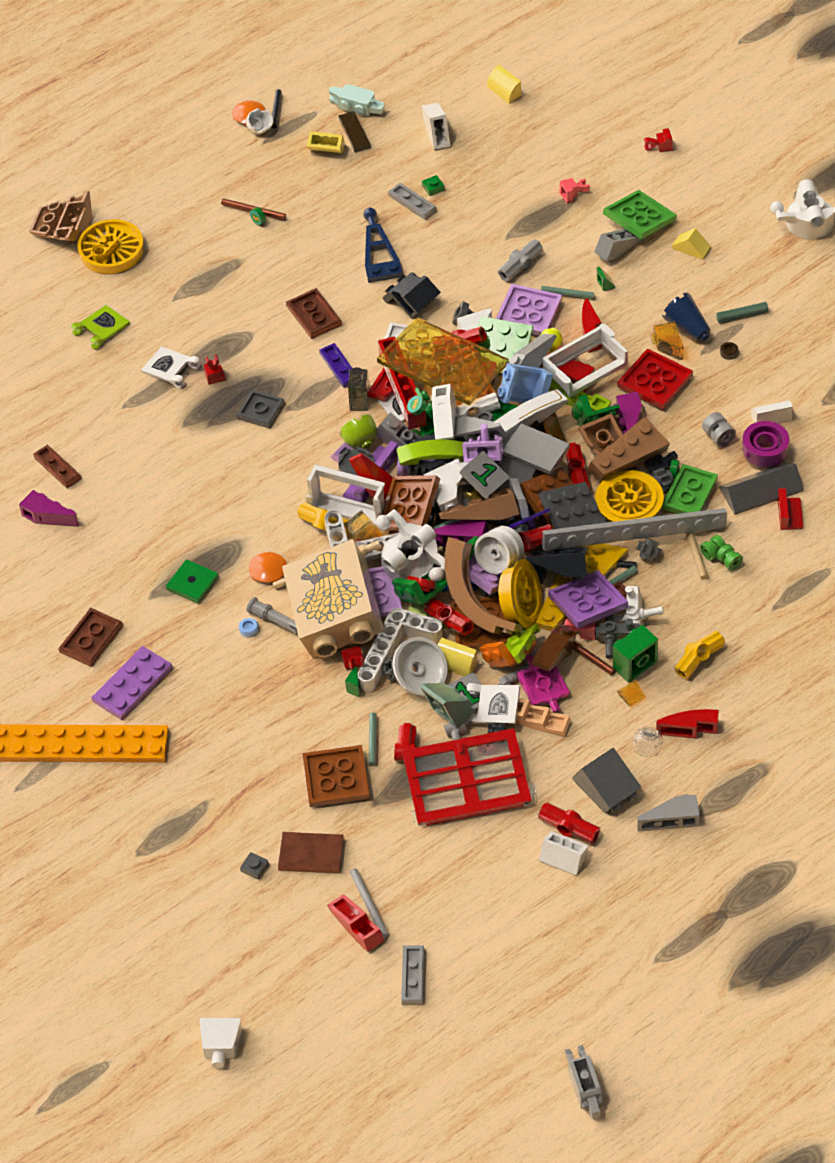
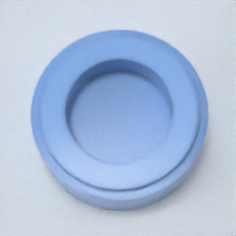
M252 618L243 619L239 623L240 634L247 638L255 636L259 631L257 621Z

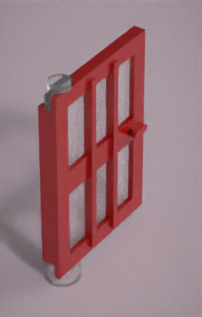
M515 728L402 750L414 810L411 811L413 823L417 822L418 826L425 824L429 826L523 807L525 804L538 802L534 782L527 783Z

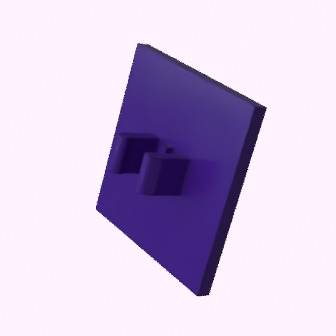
M550 508L545 509L507 527L512 528L517 525L527 524L528 530L536 527L533 518L551 510Z

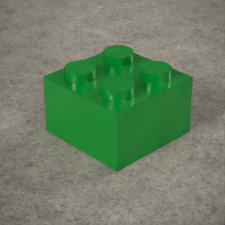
M644 625L631 630L626 637L617 640L613 645V668L628 683L658 662V638Z

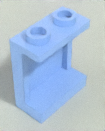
M507 363L506 369L503 371L501 386L498 388V399L506 404L509 401L525 403L535 397L548 393L553 374L543 368Z

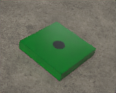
M186 559L166 584V590L198 604L219 576L217 572Z

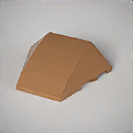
M89 190L84 191V195L78 197L70 196L67 201L60 203L58 200L39 207L29 230L30 234L51 240L78 241L84 230L88 228L92 218Z

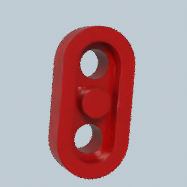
M408 575L406 578L417 581L422 591L430 592V588H435L436 581Z

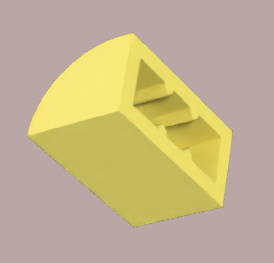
M501 65L496 66L489 75L487 87L509 104L521 97V81Z
M310 131L307 142L308 150L343 153L345 148L343 135Z
M441 637L438 646L445 655L447 671L461 676L472 673L478 664L477 650Z

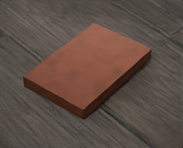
M317 288L286 301V307L311 339L342 325V320Z
M90 607L58 648L59 653L91 667L122 628L123 623Z
M282 832L278 870L340 873L344 841L343 834Z

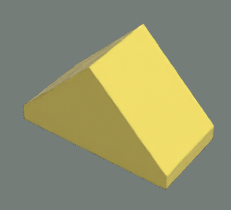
M694 228L680 234L673 243L672 249L703 260L711 249V245Z

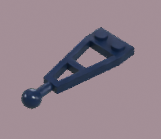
M372 207L366 208L363 216L369 222V225L366 226L365 271L368 283L400 278L402 276V269L399 258L380 223L376 224L375 222L377 212ZM371 233H378L381 240L371 242ZM386 248L392 261L371 264V250Z

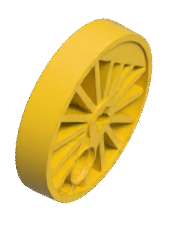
M120 219L103 220L89 226L79 237L77 245L83 264L91 271L100 274H117L132 268L141 259L144 250L141 231L134 224Z

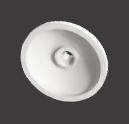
M413 637L402 642L396 649L393 657V671L397 681L406 691L414 695L425 696L419 686L426 683H444L447 677V661L443 651L435 642L424 637ZM412 666L416 668V672L413 671Z

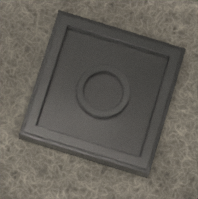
M252 389L237 412L236 417L238 420L270 429L285 404V400Z

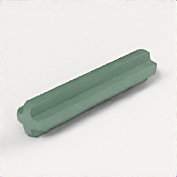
M761 302L717 312L716 319L718 323L766 313L768 312L767 302Z

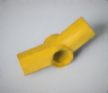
M303 502L297 509L298 517L313 523L314 527L326 531L325 515L329 510L317 508ZM331 517L328 521L331 524H335L338 522V519ZM342 517L346 536L348 537L353 522Z
M714 631L697 642L688 643L685 647V654L674 667L676 674L683 679H689L701 661L707 660L710 654L724 647V637L719 631Z

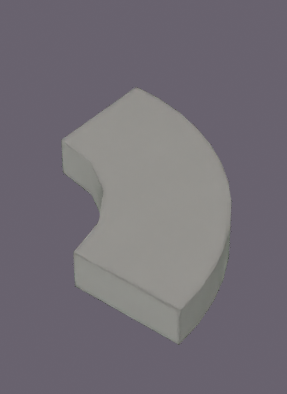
M508 479L520 513L519 515L521 518L529 517L526 498L522 493L519 479Z

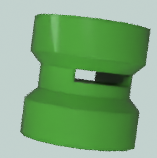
M715 535L709 542L705 541L702 543L700 549L704 557L711 561L716 558L717 552L726 543L721 536Z
M725 544L719 549L716 557L720 562H724L725 566L732 571L740 566L743 556L739 552H735V549L730 544Z

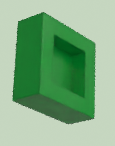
M437 175L422 180V187L429 196L445 190L444 184Z

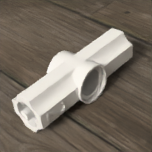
M496 393L478 399L468 398L464 400L461 405L456 406L455 419L466 416L475 418L479 412H491L500 409Z

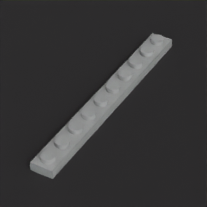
M725 508L544 530L542 548L544 551L722 529L726 528L727 511Z

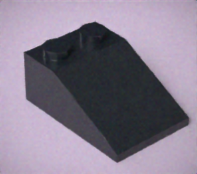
M589 547L547 551L531 550L527 556V561L565 577H572L573 580L584 579V576H587L590 571Z

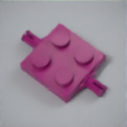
M527 655L526 659L530 666L525 670L517 672V678L530 704L535 706L549 704L553 713L560 712L561 709L557 700L568 697L570 692L557 666L550 671H546L531 665L534 655Z

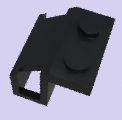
M411 272L407 276L403 274L397 280L398 284L396 286L390 285L385 290L387 294L382 299L388 303L394 298L412 319L441 292L427 276L421 278Z

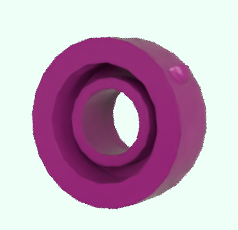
M759 421L751 424L743 433L742 451L744 457L752 465L761 468L779 465L785 460L789 452V434L787 430L780 424L772 421Z

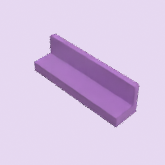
M390 441L386 448L378 446L372 454L375 464L386 472L398 457V443ZM352 484L343 494V498L362 503L369 497L365 488Z

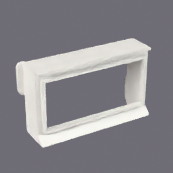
M601 324L596 329L543 358V369L553 374L552 378L567 392L570 398L625 367L628 364V351L614 338L615 333L606 324ZM599 344H602L617 358L615 361L574 384L558 369L560 366Z
M314 465L307 479L309 495L305 497L306 503L329 511L337 510L344 518L376 526V519L382 515L385 505L383 492L385 483ZM320 476L377 491L374 496L373 505L321 492Z

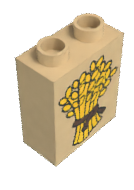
M354 539L282 566L298 636L312 658L332 656L339 648L352 643H366L374 635L384 632L367 562Z

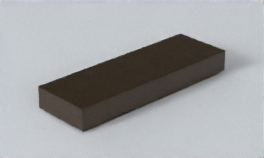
M352 111L338 115L354 152L370 148V142L355 112Z

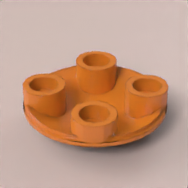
M243 101L234 107L232 112L233 119L247 126L246 118L248 114L258 108L265 111V107L257 101Z
M265 552L252 559L249 565V572L254 581L273 583L281 580V577L284 575L282 566L287 565L281 555L274 552Z

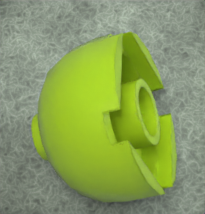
M369 414L361 415L362 419L359 420L355 418L350 420L340 430L342 432L340 436L343 441L353 449L354 447L363 449L371 447L372 442L377 436V426Z

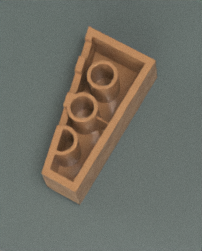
M644 417L590 462L587 470L599 482H602L606 477L616 472L633 468L643 461L666 452L670 443Z

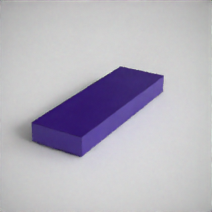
M335 343L319 349V354L343 388L349 386V376L351 379L350 385L360 382L359 376L355 371L352 378L353 368Z

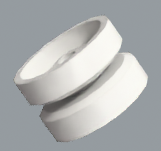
M499 526L477 539L474 546V554L483 570L490 574H499L506 568L515 566L523 558L524 544L515 530L507 526Z

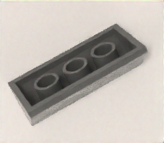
M784 463L719 485V489L734 515L777 501L778 489L786 488L787 497L803 492L802 482L795 463Z

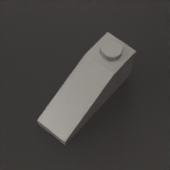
M626 229L603 233L600 235L594 252L604 261L618 259L644 240L645 237L640 239Z
M543 333L517 351L511 357L509 363L539 368L557 336Z
M466 416L455 419L454 438L450 440L469 442L470 439H474V441H477L478 436H481L480 426L483 423L488 425L489 441L495 440L494 435L505 439L507 434L500 423Z
M684 794L676 796L638 816L637 831L698 827L699 809L697 795Z

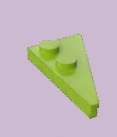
M537 624L519 635H512L507 639L508 642L505 643L518 664L526 656L523 651H528L531 648L533 641L536 639L535 634L541 631Z

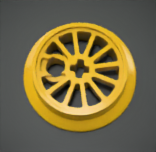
M634 470L620 471L606 477L599 484L595 493L598 510L609 522L654 517L660 510L664 500L663 490L658 481L646 473Z
M521 559L514 567L506 568L502 572L499 581V601L507 621L521 624L526 629L536 624L542 609V591L534 566L526 559Z

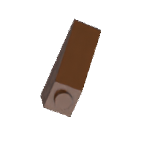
M566 626L557 627L546 639L533 658L531 665L546 671L553 669L572 654L577 633L571 631Z

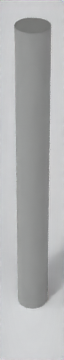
M356 868L352 869L350 874L374 924L380 928L385 939L389 936V933Z

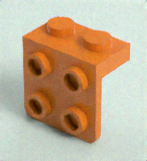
M533 641L528 651H523L525 655L533 651L532 647L536 645L535 641ZM504 642L488 643L479 648L483 659L489 663L491 668L512 667L517 664Z

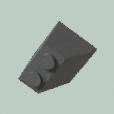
M614 747L581 768L572 777L573 781L604 813L609 810L614 812L623 806L621 804L623 800L627 799L629 802L638 796L637 791L641 788V785Z

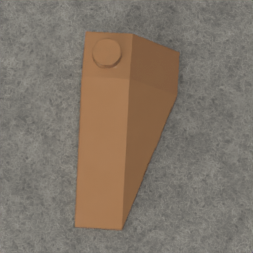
M612 413L578 427L585 443L597 455L623 435ZM638 464L633 468L626 469L642 472Z
M506 488L494 492L485 500L474 499L467 503L468 506L466 507L458 505L439 513V517L441 519H505V521L515 519L516 515L520 513L512 490Z

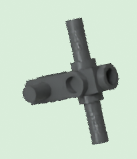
M612 614L606 617L605 623H600V626H596V638H600V642L606 643L605 657L607 659L613 658V643L626 637L631 630L637 629L639 623H633L631 618H627L625 623H614Z

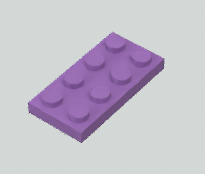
M142 646L91 697L92 702L120 720H123L173 669L172 664Z

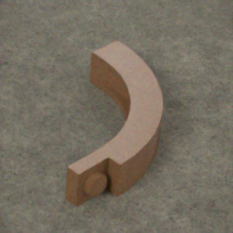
M448 537L445 550V574L451 595L461 611L476 625L499 635L502 632L511 635L514 632L521 633L522 625L495 616L481 604L475 595L469 577V557L472 544Z

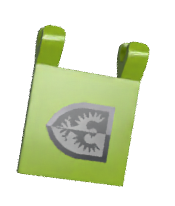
M105 305L81 322L73 323L71 325V328L74 329L72 334L78 336L86 328L96 335L90 341L93 343L91 347L97 350L104 341L128 326L130 321Z

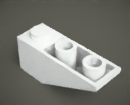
M451 384L433 387L432 409L435 440L453 439L456 414V398Z

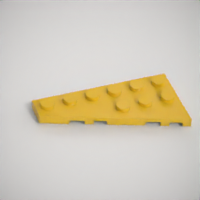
M605 543L579 546L589 547L590 571L588 574L599 570L605 578L606 574L617 566L618 561L622 557L625 558L628 554V549ZM557 573L551 589L573 581L572 577H565ZM547 596L536 624L540 629L552 631L554 628L561 626L568 617Z

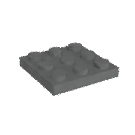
M586 482L543 491L538 495L544 509L550 508L551 510L546 513L554 529L606 523Z

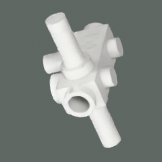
M627 586L625 591L627 593L628 608H626L624 614L613 616V622H625L627 618H631L633 623H639L640 627L643 625V620H646V617L664 614V608L661 606L644 610L642 608L640 588L638 586Z

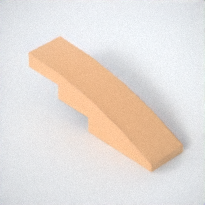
M519 699L516 724L565 736L571 721L569 715L551 713L547 707L531 705L529 700Z

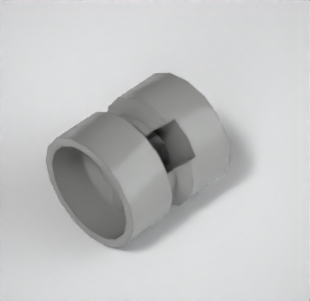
M719 412L710 414L702 423V429L718 447L728 445L736 436V430Z

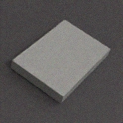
M520 424L503 448V455L551 475L569 450L570 444Z

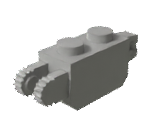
M583 1045L578 1046L580 1058L573 1059L570 1049H565L568 1072L580 1108H588L591 1119L599 1118L600 1109L598 1105L602 1104V1092L589 1055H586Z

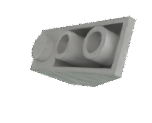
M391 412L377 427V437L387 445L390 441L398 443V446L411 444V441L413 439L417 440L418 437L414 431L409 430Z

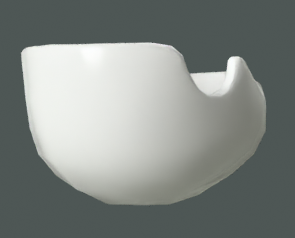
M259 108L251 111L246 118L247 127L255 134L266 133L274 123L272 114L268 110L262 111Z

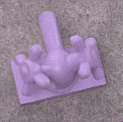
M485 423L480 426L481 436H478L477 441L470 439L469 442H463L462 444L464 462L472 461L482 451L493 461H501L504 454L503 439L499 438L498 435H494L495 441H489L488 425Z

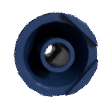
M688 292L683 293L684 297L679 298L677 296L668 304L664 310L666 314H662V317L665 321L697 342H703L709 338L711 329L692 296Z

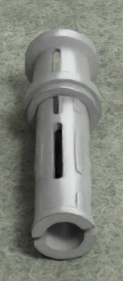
M256 597L251 598L246 608L248 613H254L260 616L262 620H270L294 634H298L295 620L274 610L270 604H264L258 601Z

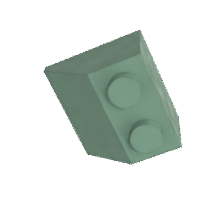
M426 683L419 686L432 709L456 728L474 713L470 706L472 704L470 699L465 695L461 696L453 686L449 687L445 683Z

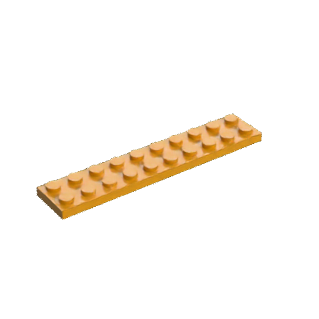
M0 724V762H165L169 729L168 725Z

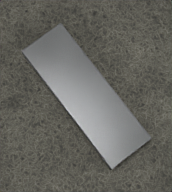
M402 183L397 184L388 191L389 197L424 220L437 211L435 205Z
M424 945L403 946L401 1003L402 1005H423Z

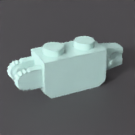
M350 84L345 85L343 88L336 86L329 88L330 102L337 104L339 109L349 112L354 111L356 114L367 117L371 113L382 114L385 109V103L376 100L375 94L371 90Z

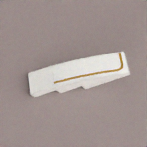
M556 389L521 404L495 422L501 424L508 436L520 424L529 426L536 420L541 423L569 401Z

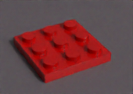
M647 348L618 380L617 387L628 393L638 392L640 399L663 410L693 376V370Z

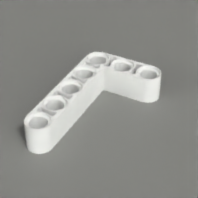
M337 510L328 511L325 515V528L331 548L348 540L340 512ZM335 517L338 519V522L331 524L328 519ZM395 534L359 541L355 543L357 544V546H360L363 544L368 545L379 540L380 544L384 547V544L388 541V539L394 536ZM335 535H340L343 539L339 542H336L332 539V537ZM408 548L402 549L400 551H402L403 553H407ZM374 550L369 552L368 555L364 556L366 562L381 559L382 551Z
M401 608L391 610L383 624L384 632L378 633L363 662V666H361L358 672L361 691L370 693L376 689L383 676L384 663L393 656L403 636L410 638L424 637L438 644L441 637L443 638L441 622L437 619Z

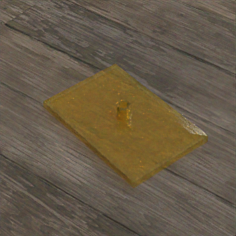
M416 317L377 357V363L431 388L451 384L456 400L470 406L506 367L509 359Z

